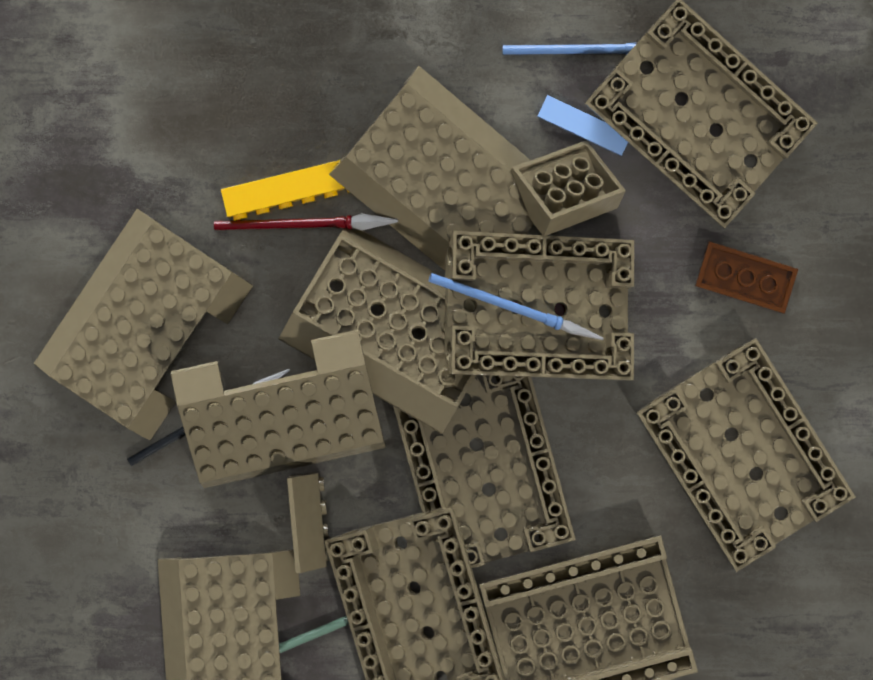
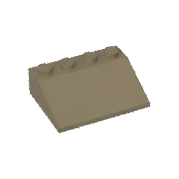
M587 140L514 166L511 169L529 217L543 237L617 209L626 192Z
M319 472L290 475L287 478L295 570L296 574L327 567V561H330L324 541L325 538H329L328 524L323 523V515L327 514L326 500L321 501V491H325L324 477H319Z

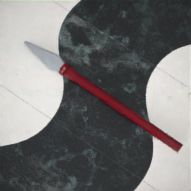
M365 213L335 218L214 221V230L347 227V229L356 228L363 231L397 223L398 220Z

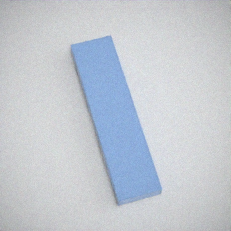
M548 95L537 116L622 156L628 144L606 122Z

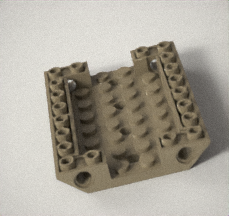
M676 0L661 15L585 102L592 111L724 229L756 194L757 188L780 162L788 158L818 124L682 0ZM648 61L652 64L653 70L650 74H643L641 72L640 65L642 62ZM679 92L687 96V103L683 106L675 102V96ZM713 123L719 124L722 128V132L718 137L710 134L709 129ZM748 154L756 158V164L752 168H748L744 164V158Z
M346 227L342 230L279 337V340L315 360L311 340L358 330L372 393L441 434L444 432L476 375L450 374L444 353L445 287L428 282L431 273L439 274L365 231L356 228L347 229ZM339 281L343 289L340 292H334L330 288V283ZM466 299L464 301V309L468 312H473L475 308L474 302ZM380 305L384 313L380 316L374 315L371 312V306ZM415 328L421 329L424 332V338L420 340L415 339L412 336V330Z
M452 231L446 254L445 278L557 317L558 315L555 313L554 307L557 303H560L565 308V313L561 316L563 320L571 321L603 337L604 340L570 334L561 329L555 330L554 327L545 325L543 322L520 314H513L504 308L445 288L444 353L450 374L634 380V333H628V289L634 287V240ZM466 299L474 302L475 308L473 312H468L464 309V301ZM601 305H605L609 309V316L607 318H603L599 313Z
M757 338L729 352L654 399L637 412L736 572L776 548L775 545L807 524L812 521H819L856 498ZM709 388L712 391L713 397L710 401L705 402L700 398L702 389ZM731 427L735 428L737 438L733 441H728L725 438V431ZM754 467H759L762 471V476L759 480H752L750 478V470ZM777 507H784L787 511L786 517L782 520H778L774 516V511Z
M476 375L466 392L471 396L470 404L458 406L442 434L394 407L421 510L426 512L438 508L454 507L471 568L483 566L487 562L520 553L534 552L576 540L532 377ZM473 438H480L483 441V448L481 450L474 451L470 448V441ZM485 483L495 485L496 490L493 495L486 496L483 494L482 487ZM498 528H505L508 532L507 538L503 541H499L494 537V532Z
M454 507L438 508L355 529L324 541L366 680H439L437 678L438 671L444 672L447 675V680H505ZM399 536L406 539V548H401L397 544ZM412 581L420 585L421 590L419 593L411 590L410 584ZM425 626L433 629L434 636L432 638L424 634Z

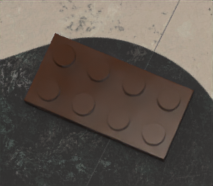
M709 241L695 287L785 314L798 269Z

